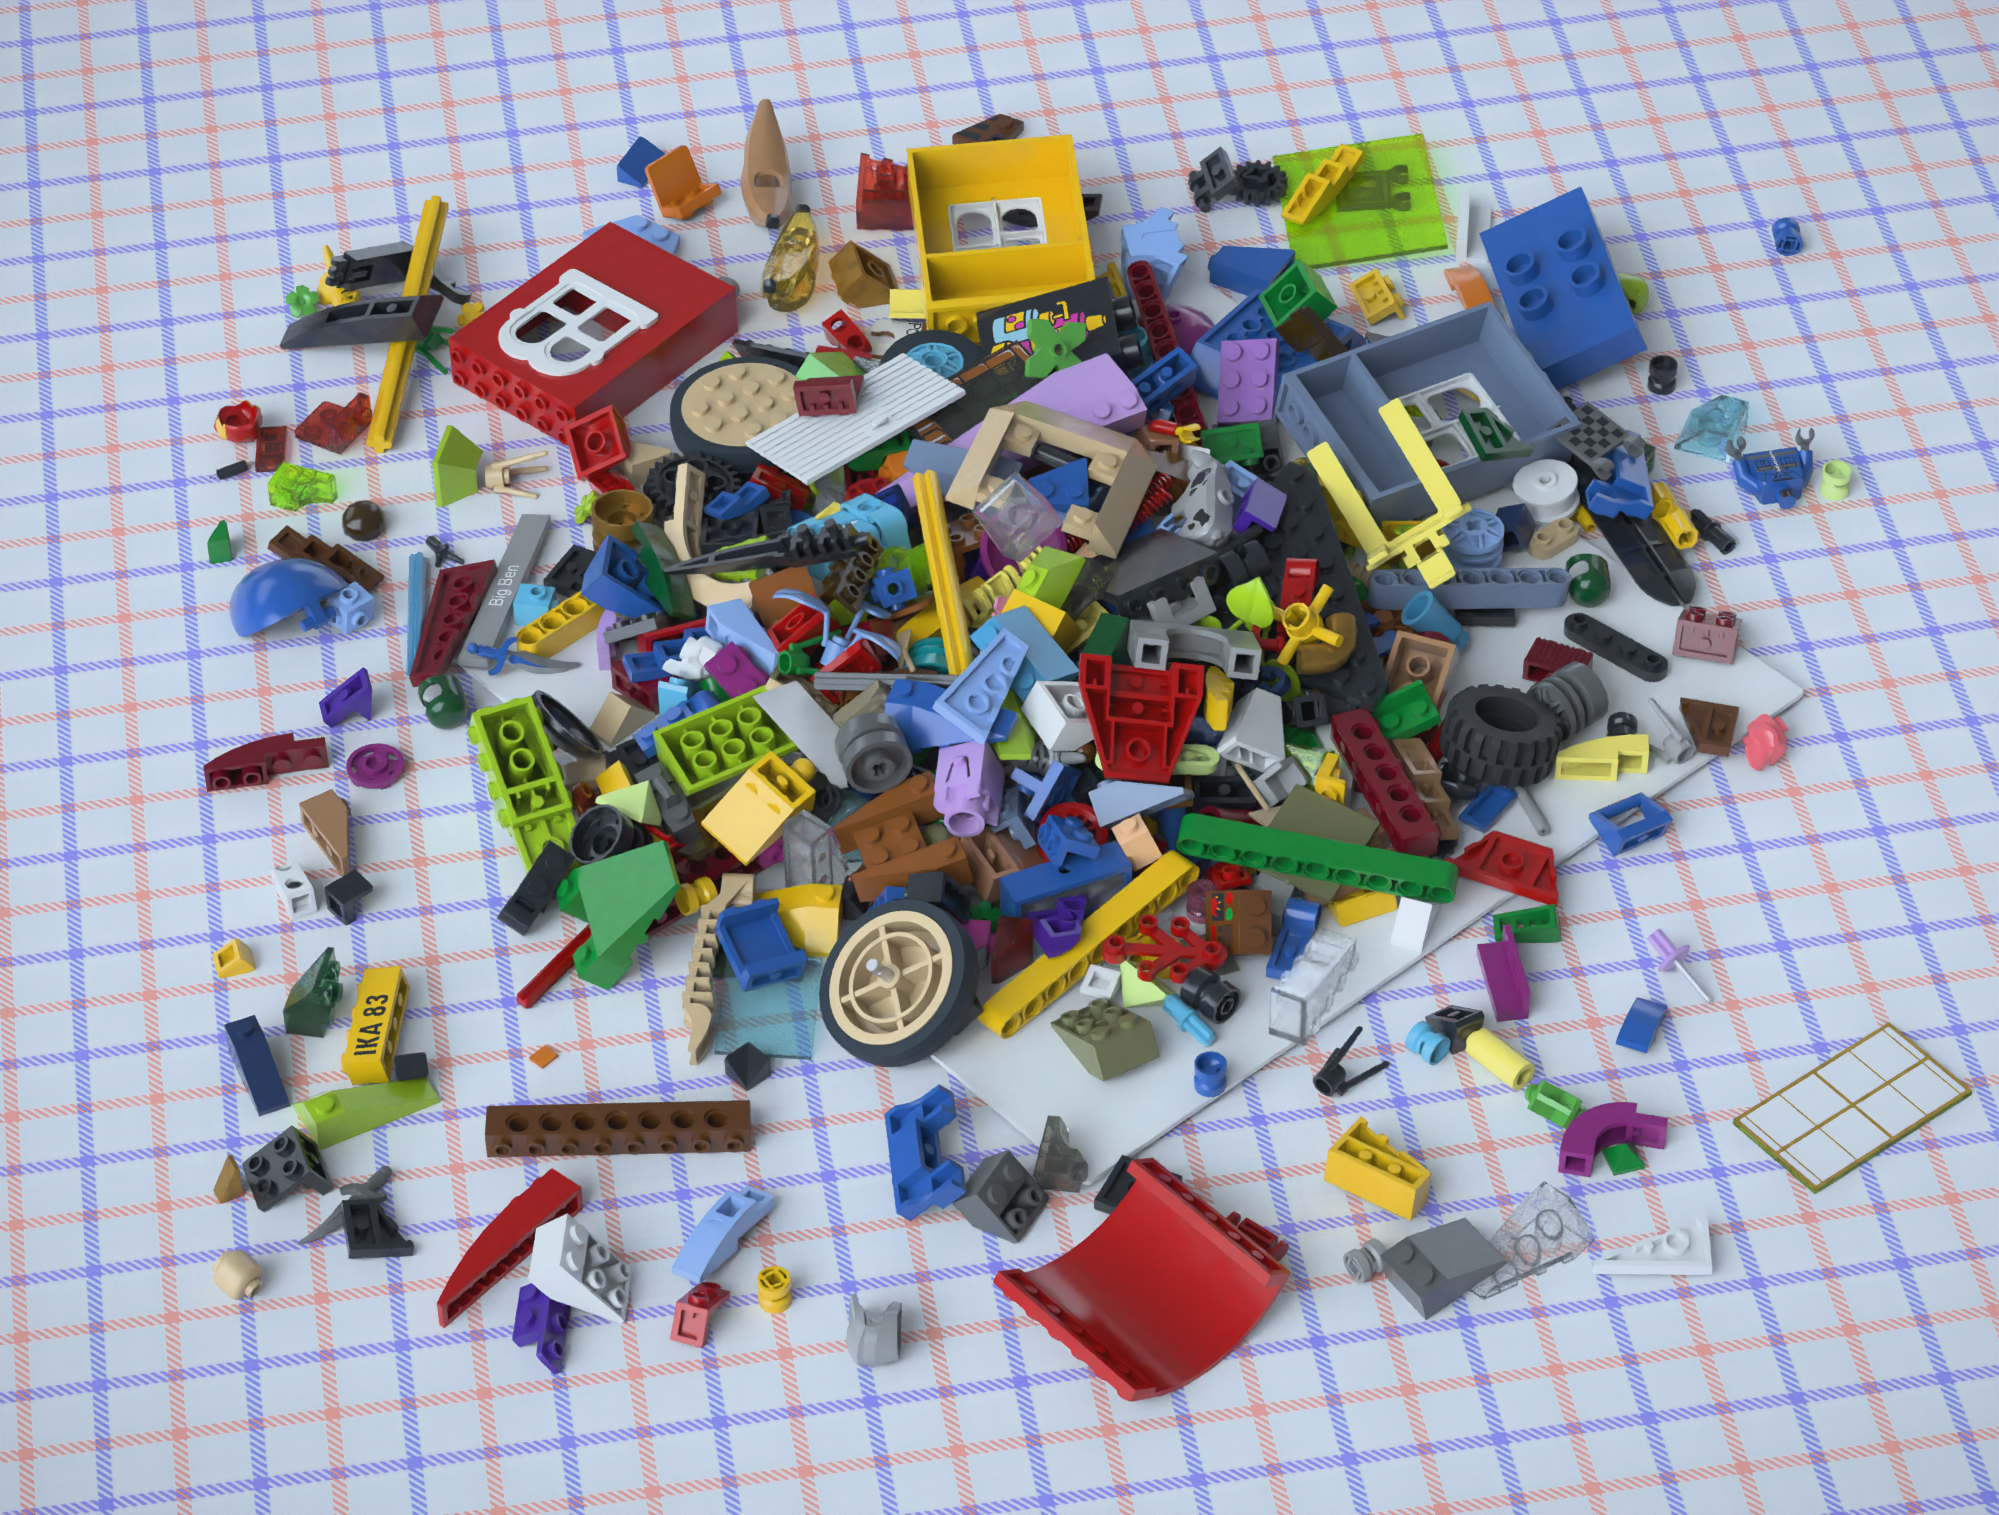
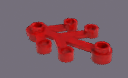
M1145 914L1139 918L1138 930L1141 934L1149 936L1158 944L1128 943L1119 935H1111L1102 945V958L1110 964L1123 963L1127 959V955L1159 957L1154 961L1143 960L1139 962L1137 977L1145 982L1153 981L1158 973L1170 966V980L1174 983L1182 984L1187 976L1199 966H1206L1212 971L1220 969L1228 956L1224 945L1215 941L1203 940L1190 929V921L1183 916H1177L1171 920L1170 932L1173 936L1184 939L1190 946L1180 945L1158 927V919L1151 914ZM1180 959H1191L1186 964L1183 962H1177Z

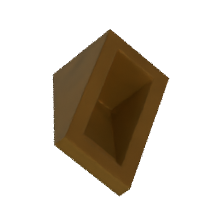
M232 1154L227 1156L213 1189L220 1204L244 1196L240 1169Z

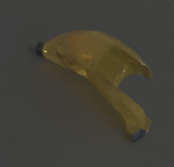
M806 204L797 205L796 212L789 218L782 229L762 271L760 279L761 294L763 298L768 300L769 306L776 311L791 312L805 306L815 288L820 255L819 238L815 223L810 216L811 209Z

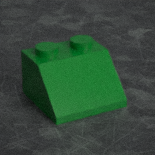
M1300 259L1258 296L1275 328L1289 320L1290 314L1293 311L1309 305L1322 321L1338 308L1321 276Z

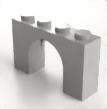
M1134 619L1130 621L1127 651L1135 668L1165 671L1168 658H1190L1220 666L1227 677L1258 680L1262 649L1253 632Z

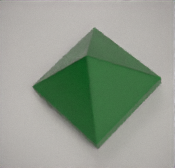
M1634 1142L1602 1149V1153L1614 1176L1645 1169V1164Z

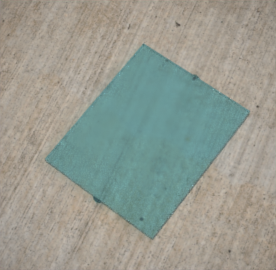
M726 958L714 1050L715 1055H729L749 1041L769 1058L811 1060L823 959L808 958L802 977L744 992L728 958Z

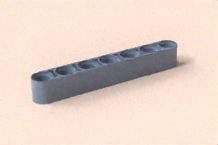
M1561 568L1455 569L1456 575L1434 589H1430L1419 569H1381L1374 571L1371 575L1367 603L1379 610H1403L1416 594L1429 590L1445 609L1558 608L1566 603L1572 578L1568 571Z

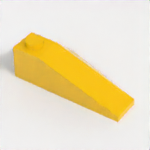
M811 883L756 893L755 901L778 898L780 902L778 916L793 946L805 950L806 956H829L833 946L841 936L844 918L843 885Z

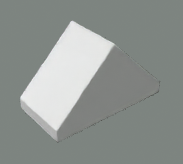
M1402 897L1391 945L1421 953L1440 910V905Z

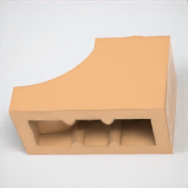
M1139 813L1111 828L1134 871L1162 857Z

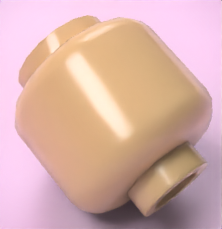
M228 1250L213 1265L212 1271L215 1272L213 1275L215 1285L232 1299L239 1300L246 1295L251 1298L258 1293L263 1285L261 1281L263 1274L262 1266L243 1250H235L233 1252Z

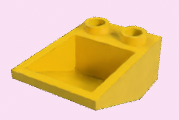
M770 751L747 770L701 822V825L738 860L747 866L813 810L816 791L808 782L816 774L814 763L807 758H800L790 768L775 753Z

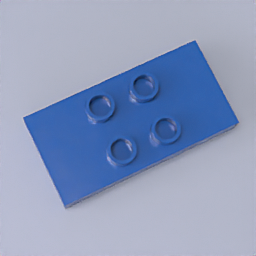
M1581 186L1479 233L1514 330L1526 350L1532 353L1540 369L1548 375L1550 382L1556 390L1647 350L1593 209Z

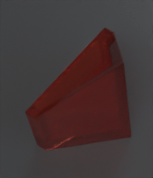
M999 916L991 960L992 984L1001 983L1033 963V919Z

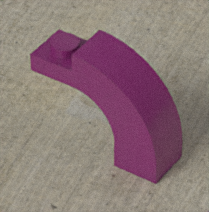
M1613 1102L1588 1109L1570 1123L1563 1135L1558 1172L1591 1178L1596 1156L1603 1148L1616 1144L1634 1142L1635 1145L1664 1150L1668 1118L1636 1113L1637 1103Z

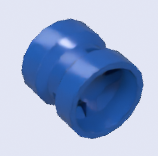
M1790 217L1778 219L1772 226V234L1777 252L1783 256L1797 254L1803 247L1798 222Z
M1206 1051L1199 1054L1194 1061V1089L1201 1096L1205 1097L1221 1095L1226 1089L1225 1074L1227 1072V1060L1223 1055L1214 1051Z

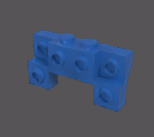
M1627 430L1629 434L1641 437L1640 434ZM1621 444L1603 457L1614 463V469L1610 471L1612 477L1606 481L1594 478L1585 490L1589 510L1597 515H1605L1613 519L1619 511H1623L1628 516H1636L1646 520L1654 509V503L1643 448H1641L1643 454L1638 458H1633Z
M938 1084L919 1099L895 1105L884 1114L895 1208L898 1215L912 1221L933 1204L944 1209L967 1192L963 1166L951 1159L942 1163L939 1130L950 1124L957 1117L954 1093Z

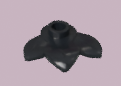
M816 771L814 778L808 782L816 791L813 810L805 816L809 818V833L821 832L827 826L831 815L839 811L843 800L841 789L835 784H830L824 773Z

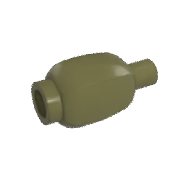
M940 823L929 825L922 832V837L927 847L953 837L948 829Z

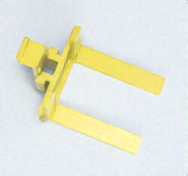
M1395 398L1380 407L1378 411L1437 507L1438 512L1395 539L1387 541L1327 442L1319 444L1308 451L1307 456L1365 550L1368 561L1365 563L1367 571L1373 570L1405 550L1406 553L1402 555V558L1407 567L1411 568L1417 565L1429 588L1434 589L1456 575V571L1444 550V547L1450 544V540L1444 531L1438 533L1437 530L1469 512L1472 508L1469 502L1462 504L1399 398ZM1430 539L1436 551L1421 558L1415 547Z

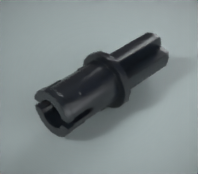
M1692 509L1690 511L1691 521L1698 532L1701 533V538L1704 541L1712 543L1723 555L1729 554L1735 548L1736 540L1721 528V524L1718 521H1712L1699 509Z

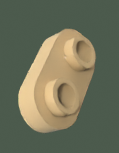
M1560 518L1534 532L1527 548L1528 553L1536 559L1546 560L1574 545L1578 540L1579 534L1577 523L1568 518Z

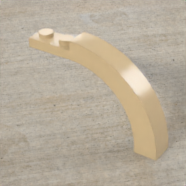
M688 463L678 465L674 519L664 521V534L672 544L680 562L702 556L699 543L705 473ZM712 573L685 574L692 598L708 607L709 605L741 598L747 608L753 611L755 619L762 621L751 594L749 582L730 584L717 581Z

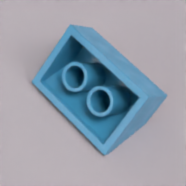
M1026 606L991 617L969 636L977 647L983 651L1001 630L1005 628L1029 646L1011 684V688L1023 702L1027 699L1036 681L1071 682L1079 675V669Z

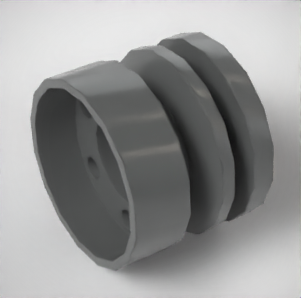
M1576 661L1566 664L1555 671L1552 676L1545 677L1541 682L1532 685L1527 693L1535 695L1536 699L1544 700L1548 703L1549 709L1556 711L1563 726L1561 742L1581 732L1584 727L1597 722L1608 712L1609 701L1601 680L1593 670L1585 664Z

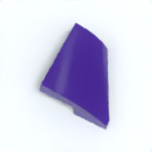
M1085 894L1057 898L1056 909L1028 912L1026 914V925L1048 959L1067 952L1080 940L1087 898Z

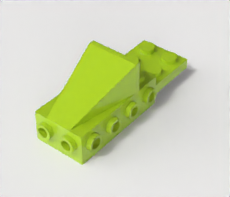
M532 696L514 698L504 704L493 707H483L472 713L470 727H467L469 741L472 745L476 744L479 755H477L479 768L482 773H487L490 781L487 783L490 798L494 803L496 821L500 823L503 829L507 828L510 837H513L526 874L549 840L571 854L569 839L572 829L576 824L571 812L572 808H574L572 794L570 790L565 788L562 767L559 762L555 761L552 753L554 752L552 740L549 734H545L542 726V713L539 707H535ZM576 860L572 863L573 869L584 866Z

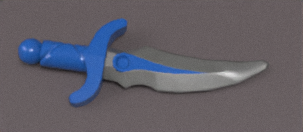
M515 636L506 639L499 648L483 644L478 645L475 642H471L467 646V651L470 654L477 653L478 656L497 660L496 666L488 671L490 676L498 674L504 664L512 669L521 668L526 672L535 674L562 673L580 665L579 662L548 659L526 650L517 652L508 650L509 646L517 641Z

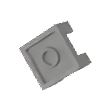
M1197 576L1190 583L1195 597L1189 595L1168 604L1166 598L1150 601L1147 603L1150 615L1145 614L1134 620L1190 625L1216 611V607L1204 577Z

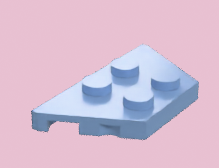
M639 215L612 222L673 255L679 249V234ZM604 225L584 231L583 241Z

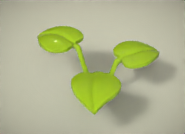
M1257 577L1248 583L1234 587L1228 593L1226 598L1227 605L1230 611L1240 618L1228 629L1236 630L1244 623L1247 629L1251 631L1254 624L1260 627V631H1263L1262 638H1268V633L1272 628L1270 624L1274 620L1273 605H1276L1270 599L1261 578ZM1210 615L1190 624L1191 626L1222 629L1221 622ZM1262 651L1260 666L1279 667L1291 679L1290 689L1285 695L1281 696V701H1293V697L1304 695L1301 690L1299 677L1290 665H1287L1286 668L1278 665L1275 662L1276 659L1265 662V651ZM1276 677L1275 681H1266L1262 678V682L1269 683L1273 688L1275 683H1280L1281 681L1278 677Z

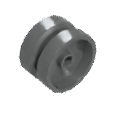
M871 712L861 714L849 720L839 730L835 738V752L842 764L844 774L851 787L860 792L871 794L885 792L899 785L908 776L912 768L913 756L905 741L903 732L896 719L886 713Z

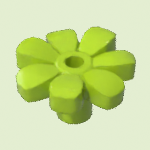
M592 490L588 495L583 496L582 505H577L574 511L575 523L580 525L587 517L591 516V506L593 501L599 496L598 492Z

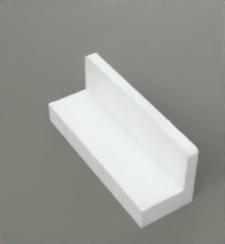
M1459 188L1455 261L1488 263L1489 259L1479 233L1490 229L1491 208L1470 206V189Z

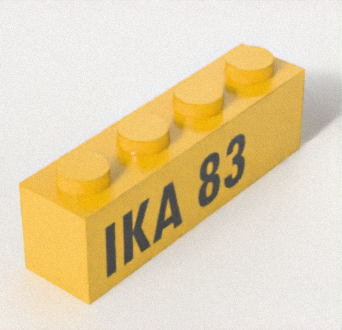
M401 966L364 969L362 982L358 983L357 1004L352 1008V1026L346 1034L347 1048L346 1052L341 1056L342 1070L348 1074L352 1085L390 1082L410 990Z

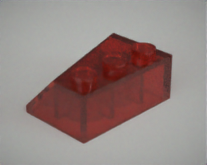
M860 154L856 197L857 229L914 230L907 165L904 167L893 164V159L883 158L882 161L870 159V154Z

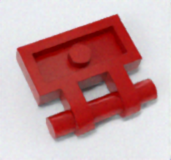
M759 463L749 482L766 487L771 495L769 498L772 500L781 498L780 492L791 489L794 499L793 508L801 511L812 491L810 487L803 484L796 477L793 479L779 472L780 469L773 465L768 467Z

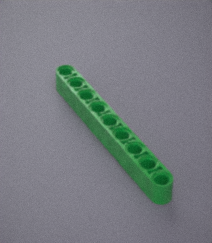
M1194 813L1186 814L1182 817L1176 843L1177 849L1189 856L1440 904L1450 903L1454 900L1459 876L1458 867L1447 861Z

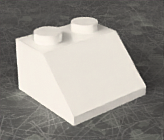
M1036 681L1021 710L1029 720L1030 725L1034 727L1043 740L1044 745L1050 751H1075L1093 740V734L1078 682Z

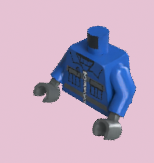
M1799 428L1795 436V441L1801 446V451H1798L1797 447L1743 454L1742 457L1741 452L1746 448L1745 439L1741 436L1737 439L1739 449L1733 446L1730 439L1725 446V451L1729 456L1734 457L1732 465L1739 487L1754 495L1760 504L1778 503L1781 509L1792 508L1796 500L1801 498L1802 489L1808 486L1813 474V450H1809V445L1815 436L1812 428L1809 430V439L1801 437V428Z

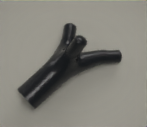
M429 536L426 539V545L436 556L435 567H441L442 558H447L461 565L464 564L465 560L449 550L448 544L443 545L435 536Z

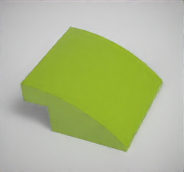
M765 685L652 732L657 758L663 763L685 796L746 772L770 751L778 757H782L799 749L752 697L768 691L764 689Z

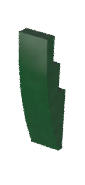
M635 521L631 532L643 546L638 558L650 572L645 584L671 617L695 621L697 616L685 574L668 575L663 571L666 567L680 563L672 544L660 526Z

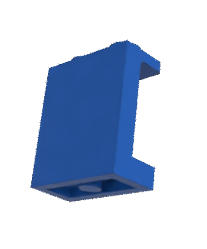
M778 898L769 900L759 899L750 905L739 908L736 906L729 907L719 914L714 930L744 992L802 977L807 965L808 958L804 950L795 951L778 916L780 905Z

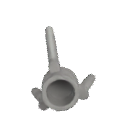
M1649 698L1648 702L1671 732L1663 741L1664 751L1649 744V751L1661 757L1667 764L1672 760L1677 764L1687 762L1695 752L1694 745L1679 732L1653 698Z

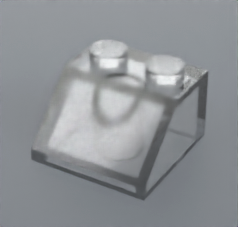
M1017 472L1010 475L972 511L1002 555L1020 563L1064 523L1050 502Z

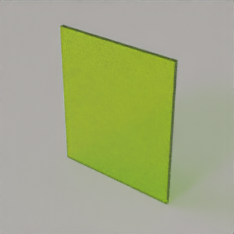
M1423 133L1347 144V146L1364 151L1366 158L1336 198L1305 226L1284 219L1289 249L1295 251V262L1300 259L1312 269L1448 249ZM1339 146L1272 156L1274 166L1279 165L1280 171H1285L1286 178H1288L1285 197H1280L1282 211L1307 173L1314 174L1323 159L1330 160Z

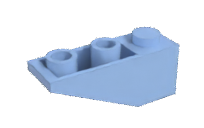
M741 598L709 605L707 608L705 630L710 637L723 644L724 647L731 641L736 646L741 645L751 657L749 661L757 670L761 668L768 676H771L778 664L779 652L768 637L766 629L761 627L755 619L753 611L747 608Z

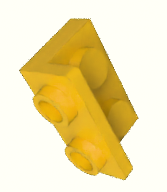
M1377 268L1348 285L1371 326L1393 312L1397 313L1400 320L1406 318L1401 308L1405 307L1404 302L1398 292L1392 294V291L1396 289L1389 276L1382 277Z
M1328 752L1315 776V792L1346 806L1347 782L1342 779L1343 769H1339L1340 755Z

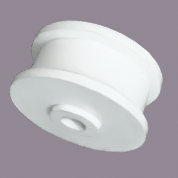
M1554 459L1537 460L1522 467L1513 479V490L1516 495L1515 505L1525 503L1537 525H1548L1560 518H1570L1577 511L1580 504L1579 492L1577 490L1578 478L1575 470L1567 463Z

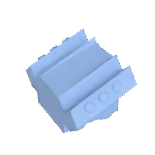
M1160 207L1147 221L1122 226L1121 270L1131 300L1135 299L1127 276V269L1133 262L1139 260L1149 262L1166 303L1188 259V256L1181 253L1185 244H1182L1176 231L1178 223L1171 221L1175 212Z

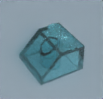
M1720 395L1692 409L1674 445V449L1730 463L1732 457L1726 453L1725 446L1731 439L1735 448L1738 447L1737 439L1743 436L1747 428L1749 402L1735 397Z

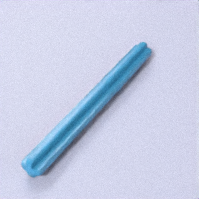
M422 552L409 556L406 675L408 677L411 673L425 623L426 557H423Z

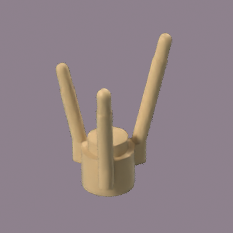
M548 451L535 452L486 465L485 481L487 488H494V494L506 493L537 499L538 494L505 486L506 484H511V475L544 472L548 470V467L533 466L510 469L507 466L547 456Z

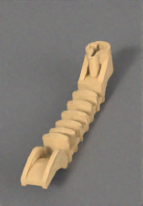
M723 873L720 894L707 905H701L702 916L701 919H698V933H695V948L692 947L691 951L692 962L688 964L689 976L685 978L686 989L682 991L684 1024L692 1031L688 1045V1052H691L690 1065H698L701 1062L713 1037L711 1013L715 1011L716 997L713 993L712 979L716 955H718L720 945L714 929L719 914L729 907L736 906L739 908L750 905L755 901V874Z

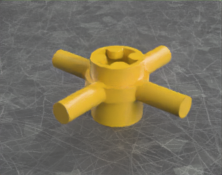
M1323 584L1309 607L1299 602L1288 606L1286 610L1273 605L1274 619L1282 622L1290 637L1275 661L1278 665L1286 668L1299 644H1317L1322 640L1336 647L1342 645L1343 636L1325 629L1323 620L1319 615L1334 591L1330 586Z

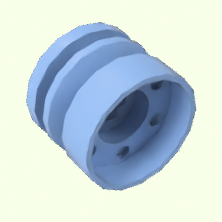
M1472 509L1443 527L1442 531L1445 532L1450 540V544L1444 547V550L1454 569L1502 568L1504 525L1500 518L1493 513L1482 509Z

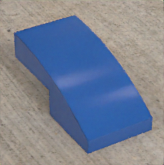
M748 481L735 494L722 491L703 511L705 514L721 520L732 519L755 509L771 495L766 487Z
M1637 997L1623 1022L1616 1044L1647 1053L1655 1042L1657 1029L1666 1017L1668 1006Z

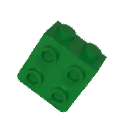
M1259 423L1200 431L1202 448L1210 449V455L1217 459L1220 464L1225 465L1229 460L1240 461L1241 466L1259 464V458L1265 457L1264 451H1262Z

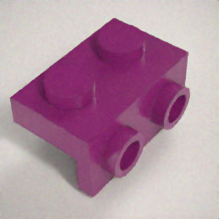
M733 641L703 666L731 699L766 685L770 678L763 669L759 668L757 670L749 661L751 660L749 653L741 645L736 646Z

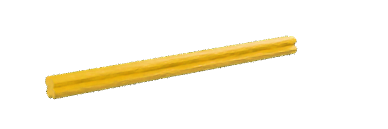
M433 195L431 200H425L402 297L428 295L449 210V203L441 202V196ZM417 341L390 342L366 441L367 446L374 447L376 453H384L385 448H392Z
M927 469L924 474L917 472L912 480L949 674L961 675L974 661L940 483L939 479H937V473Z

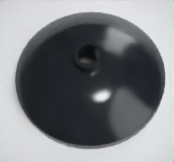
M536 690L533 693V702L535 707L540 708L543 717L542 726L545 734H549L552 740L554 751L559 748L571 756L585 759H599L604 754V749L599 740L574 713L543 691Z

